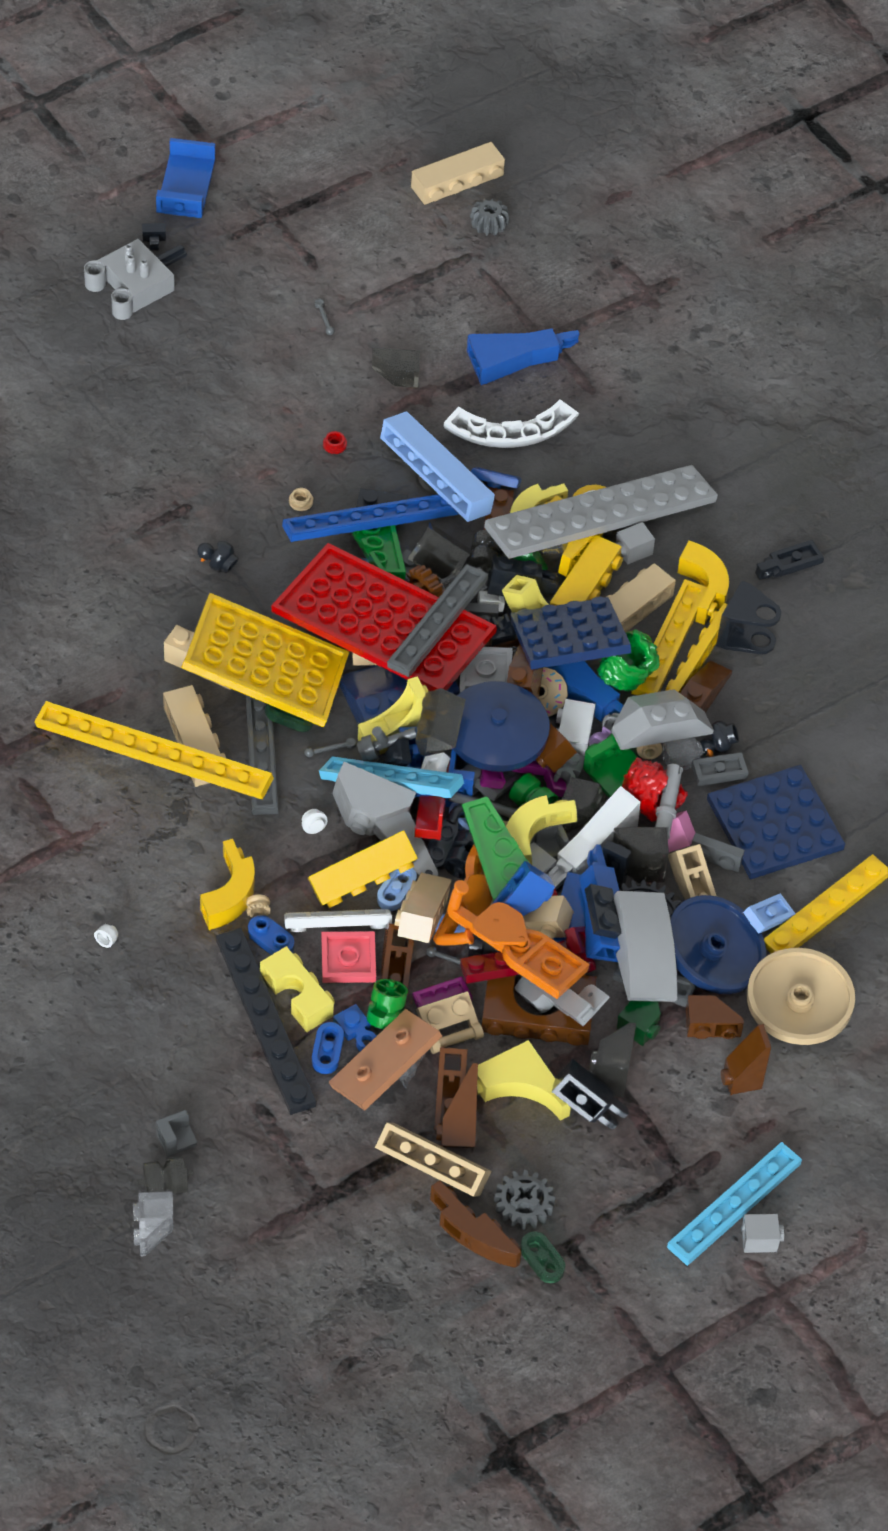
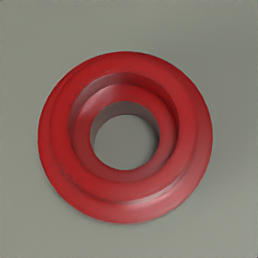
M338 431L329 432L323 439V448L328 453L339 454L345 451L347 447L346 438Z

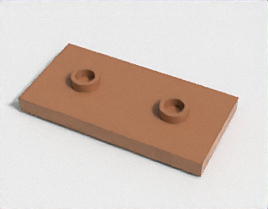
M405 1009L329 1081V1084L334 1090L365 1111L420 1059L442 1035L438 1029Z

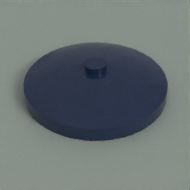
M490 681L470 686L455 697L447 711L445 729L450 746L464 761L480 769L506 772L525 767L540 756L548 741L550 723L545 707L531 692L515 684Z
M701 895L685 900L670 915L676 968L687 980L697 987L717 994L741 992L748 988L749 979L754 968L766 957V946L762 933H758L750 924L742 908L721 897Z

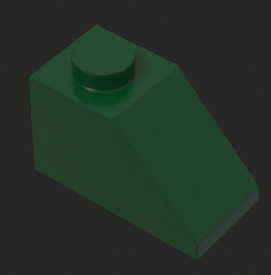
M630 1001L618 1015L616 1029L641 1046H644L649 1039L653 1040L661 1029V1026H659L661 1014L658 1001Z

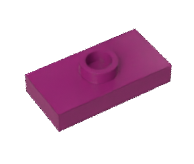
M462 976L412 993V998L417 1008L467 991L471 1002L473 999Z

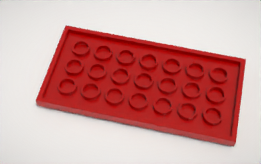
M329 543L325 545L271 605L273 613L406 680L418 676L422 686L425 685L428 691L441 695L448 690L496 633V625L463 610L410 677L388 668L387 661L439 597Z

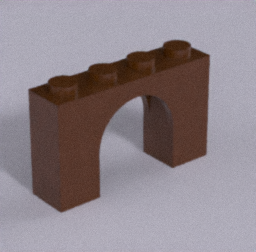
M515 975L487 980L482 1018L483 1032L491 1035H510L520 1039L534 1038L542 1039L545 1042H566L575 1046L589 1044L592 1018L582 1026L560 1010L543 1016L530 1014L524 1011L515 1001L513 993ZM583 975L570 989L579 995L586 986H596L597 976Z

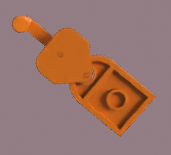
M473 845L465 865L466 878L464 881L468 884L469 891L463 896L461 906L479 916L490 906L492 897L475 845ZM446 912L433 940L440 946L467 943L471 945L474 943V935L470 929H466L465 932L454 933L459 924L452 920Z
M463 880L455 882L447 907L449 917L464 928L470 929L471 933L500 951L510 968L542 990L558 999L588 971L589 963L547 935L536 930L526 929L523 915L508 904L501 902L493 903L479 916L461 906L463 896L468 893L469 886Z

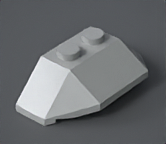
M675 689L628 697L611 731L620 750L709 735L713 734L714 729L701 708Z

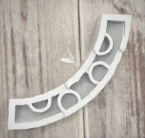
M559 400L532 420L525 422L521 420L504 421L502 424L487 422L486 419L475 416L458 407L444 422V429L464 440L479 445L515 448L536 444L555 436L576 420L579 413L562 400Z

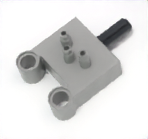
M137 239L99 260L87 262L84 266L85 287L89 291L98 292L103 290L106 282H108L115 289L111 294L112 315L116 319L126 320L134 312L174 291V274L167 266L186 257L187 253L185 248L180 245L156 257Z

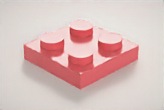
M375 931L321 932L322 983L376 982Z

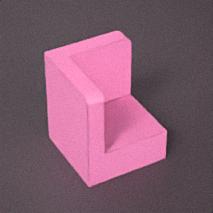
M687 810L676 814V818L672 821L670 838L662 840L667 853L688 847L692 843L695 831Z

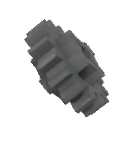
M524 1170L523 1176H519L514 1171L512 1179L504 1176L503 1183L497 1185L494 1203H497L496 1213L503 1212L501 1220L504 1222L510 1219L511 1227L520 1223L522 1230H525L526 1224H531L533 1228H536L538 1220L544 1224L546 1223L547 1215L551 1216L553 1213V1206L555 1204L553 1187H547V1178L541 1181L538 1180L537 1172L531 1177L528 1176L527 1170ZM507 1194L510 1195V1198H509V1199H510V1203H509V1204H508V1202H507V1200H506ZM539 1196L543 1199L542 1206L540 1205Z

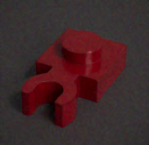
M585 926L566 929L565 941L569 951L590 964L586 973L595 971V961L592 958L586 957Z

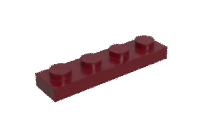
M565 941L557 942L568 949ZM500 951L460 958V965L466 984L520 975L506 964Z

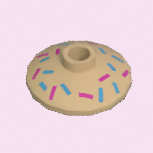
M544 667L540 687H544L545 693L539 696V701L545 707L548 717H551L558 713V708L564 706L568 691L563 676L553 669Z

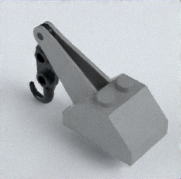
M343 762L332 794L346 826L360 835H376L381 841L404 830L418 858L413 861L415 867L412 868L416 871L417 880L421 873L438 876L437 868L444 865L446 856L452 848L453 841L458 833V818L463 813L462 804L453 807L449 815L443 820L441 840L431 839L426 848L422 838L414 837L416 825L409 813L416 792L347 762Z

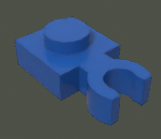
M356 1004L333 1016V1022L342 1027L346 1040L356 1039V1047L360 1052L365 1048L363 1041L368 1040L371 1042L376 1037L375 1033L369 1031L371 1024Z

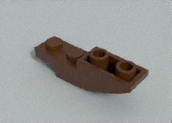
M440 1180L431 1186L430 1200L441 1211L440 1226L451 1237L469 1250L488 1260L514 1268L520 1265L521 1248L513 1238L509 1239L504 1234L497 1220L490 1219L485 1212L476 1218L473 1210L467 1205L464 1206L458 1200L455 1191L450 1186L446 1187Z

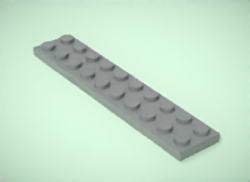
M689 465L487 519L484 528L510 559L714 503L718 494L695 467Z

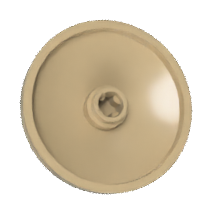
M788 948L766 956L754 968L748 983L747 1003L758 1025L764 1024L766 1032L773 1037L792 1044L811 1045L825 1042L835 1037L846 1027L854 1009L855 990L848 973L833 958L812 949Z

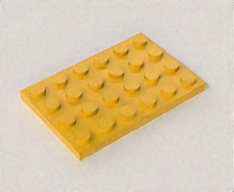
M209 593L181 668L324 727L349 651Z

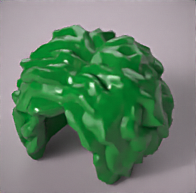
M636 629L626 632L631 644V653L604 657L600 662V667L597 669L600 678L606 685H611L618 690L627 692L636 690L660 666L656 644H653L648 634L642 631L639 632Z

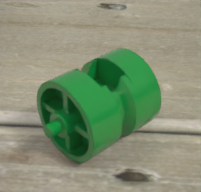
M527 773L519 780H515L509 793V799L519 807L535 798L546 795L548 804H553L558 801V796L549 788L541 787V781L532 773Z
M392 979L377 980L373 985L372 1001L369 1003L366 1016L367 1021L374 1027L385 1029L404 1011L403 1008L408 995L407 987Z

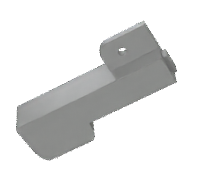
M522 977L515 986V990L521 997L539 1012L545 1013L555 1006L582 1026L610 998L595 985L586 986L579 995L569 988L558 999L525 977Z

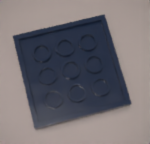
M595 597L581 602L570 601L567 604L546 605L538 609H521L518 612L510 613L511 623L531 670L631 653V644L609 597Z
M802 765L708 793L707 801L731 845L745 850L742 866L750 880L844 850L845 842Z

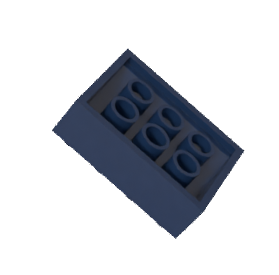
M374 665L343 674L339 686L357 724H360L389 709L403 694L408 680L379 665ZM455 681L443 694L450 704L460 693ZM428 714V715L426 716V719H427V718H430V717H433V716H431V715Z

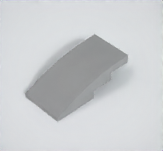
M617 891L613 899L622 934L618 936L620 949L617 951L616 957L627 999L629 1001L675 1002L677 1000L675 948L665 894Z

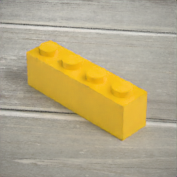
M595 535L550 601V605L556 606L567 604L570 601L581 602L600 597V590L602 587L606 588L608 586L612 572L614 570L618 571L622 564L623 557L620 556L622 546Z
M403 830L309 876L308 880L320 905L324 906L327 904L331 908L343 902L342 896L350 892L354 897L366 891L365 885L375 881L376 885L390 879L389 873L397 869L401 874L415 867L413 861L418 858Z

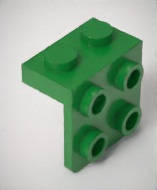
M611 733L605 740L598 744L594 743L587 748L583 769L610 798L619 787H622L624 774L628 773L630 766L637 756L630 749L620 750L613 733Z

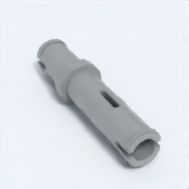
M677 764L667 765L666 774L668 781L662 790L660 806L657 807L655 813L657 821L653 835L660 840H668L670 838L672 821L676 818L677 814L675 806L683 768Z

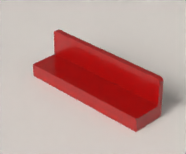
M450 760L447 766V773L449 771ZM420 796L414 837L441 840L446 798L440 796Z

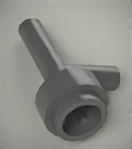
M377 726L373 728L372 734L362 737L357 742V746L363 761L368 760L370 762L379 759V750L392 746L398 738L411 740L418 737V733L414 727L387 737L381 727Z

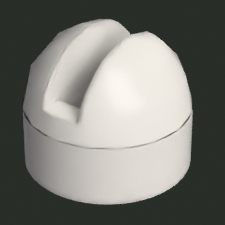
M104 924L96 930L94 937L101 946L109 948L116 942L118 931L115 926Z

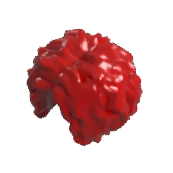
M637 757L630 766L628 773L624 774L622 787L640 801V812L647 816L650 821L654 822L657 821L655 813L657 807L660 806L662 790L668 781L667 769L664 770L663 766L657 763V761L652 763V761H642V759ZM682 784L679 785L675 810L682 806L688 796Z

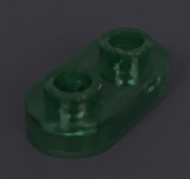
M269 704L265 706V715L271 721L299 732L309 731L314 724Z
M529 1232L524 1235L521 1240V1254L537 1276L546 1283L560 1281L564 1276L565 1262L548 1238L540 1232ZM536 1247L539 1249V1251L533 1252L530 1250V1248ZM552 1268L555 1272L549 1273L546 1269Z

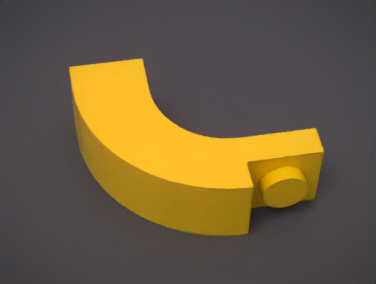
M688 541L680 556L677 573L692 578L701 585L708 587L698 605L695 621L705 625L709 616L711 617L715 610H720L723 603H726L729 576L724 563L714 552L700 544Z
M233 839L223 841V857L232 876L231 879L222 888L200 895V910L209 930L224 926L237 919L247 909L246 901L248 897L254 894L255 871L252 856L244 858L241 847L237 848Z

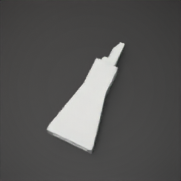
M623 787L617 789L584 828L558 853L556 866L547 874L552 879L555 890L565 882L568 872L581 875L588 868V852L593 850L596 844L601 845L603 851V847L608 840L618 844L638 827L640 801Z

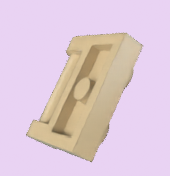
M468 991L416 1009L419 1018L438 1030L464 1021L468 1022L469 1028L441 1037L430 1048L432 1054L439 1053L440 1047L445 1048L472 1038L477 1040L484 1037L483 1029L478 1022Z

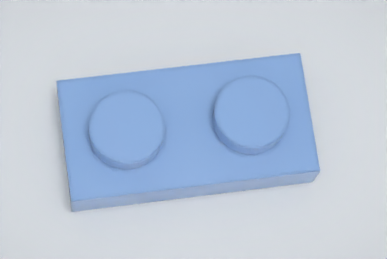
M781 893L749 906L743 912L758 933L780 925L795 915V912Z

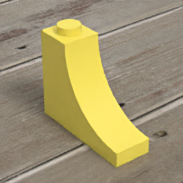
M529 1040L478 1065L477 1095L480 1094L485 1102L506 1096L524 1097L546 1106L560 1121L570 1116L571 1107L552 1093L555 1078Z

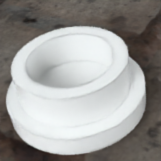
M311 809L304 813L302 827L305 832L315 834L326 827L328 819L322 811Z

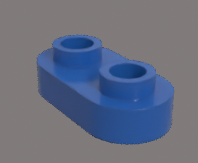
M260 915L249 921V938L270 955L286 946L293 953V936L272 919ZM283 940V941H285V942H284V943H278L277 941Z
M324 1023L317 1030L312 1053V1066L321 1074H330L339 1066L344 1042V1031L337 1023ZM327 1038H333L334 1040H333V1041H327L326 1039H327ZM322 1061H329L330 1063H328V1064H323V1063H321V1062H322Z

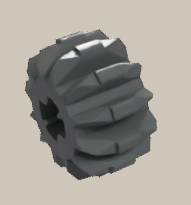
M483 198L482 202H476L470 213L472 228L477 229L478 234L484 232L486 236L489 233L496 236L498 232H504L509 223L507 206L503 205L502 201L495 202L493 198L491 201Z

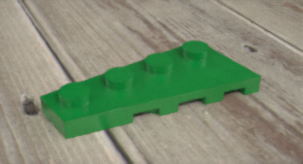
M395 525L351 532L370 564L405 580L406 570Z
M486 796L462 804V809L492 900L494 901L523 862L527 861L529 863V861L523 855L519 845L511 836L503 820Z

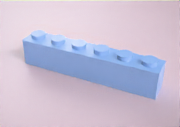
M407 411L384 419L380 438L467 522L491 514L495 494Z

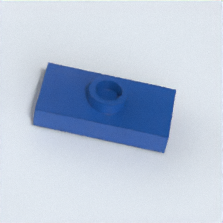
M479 467L471 469V473L479 480L487 481V486L498 489H501L502 485L512 488L520 487L521 477Z

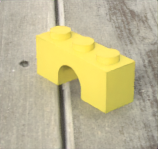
M286 946L260 962V972L264 982L275 995L285 989H294L301 993L291 999V1014L306 1032L333 1017L335 1001L329 991H324L320 987L314 973L308 972L304 968L298 954H293Z

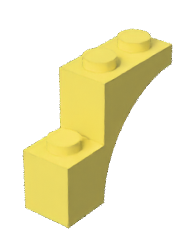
M418 676L408 679L403 694L389 709L366 722L358 724V741L362 737L372 734L373 728L377 726L381 727L387 737L399 733V727L425 726L426 716L429 714L427 700L430 697L427 687L425 685L422 686ZM389 747L379 750L380 755L386 753Z

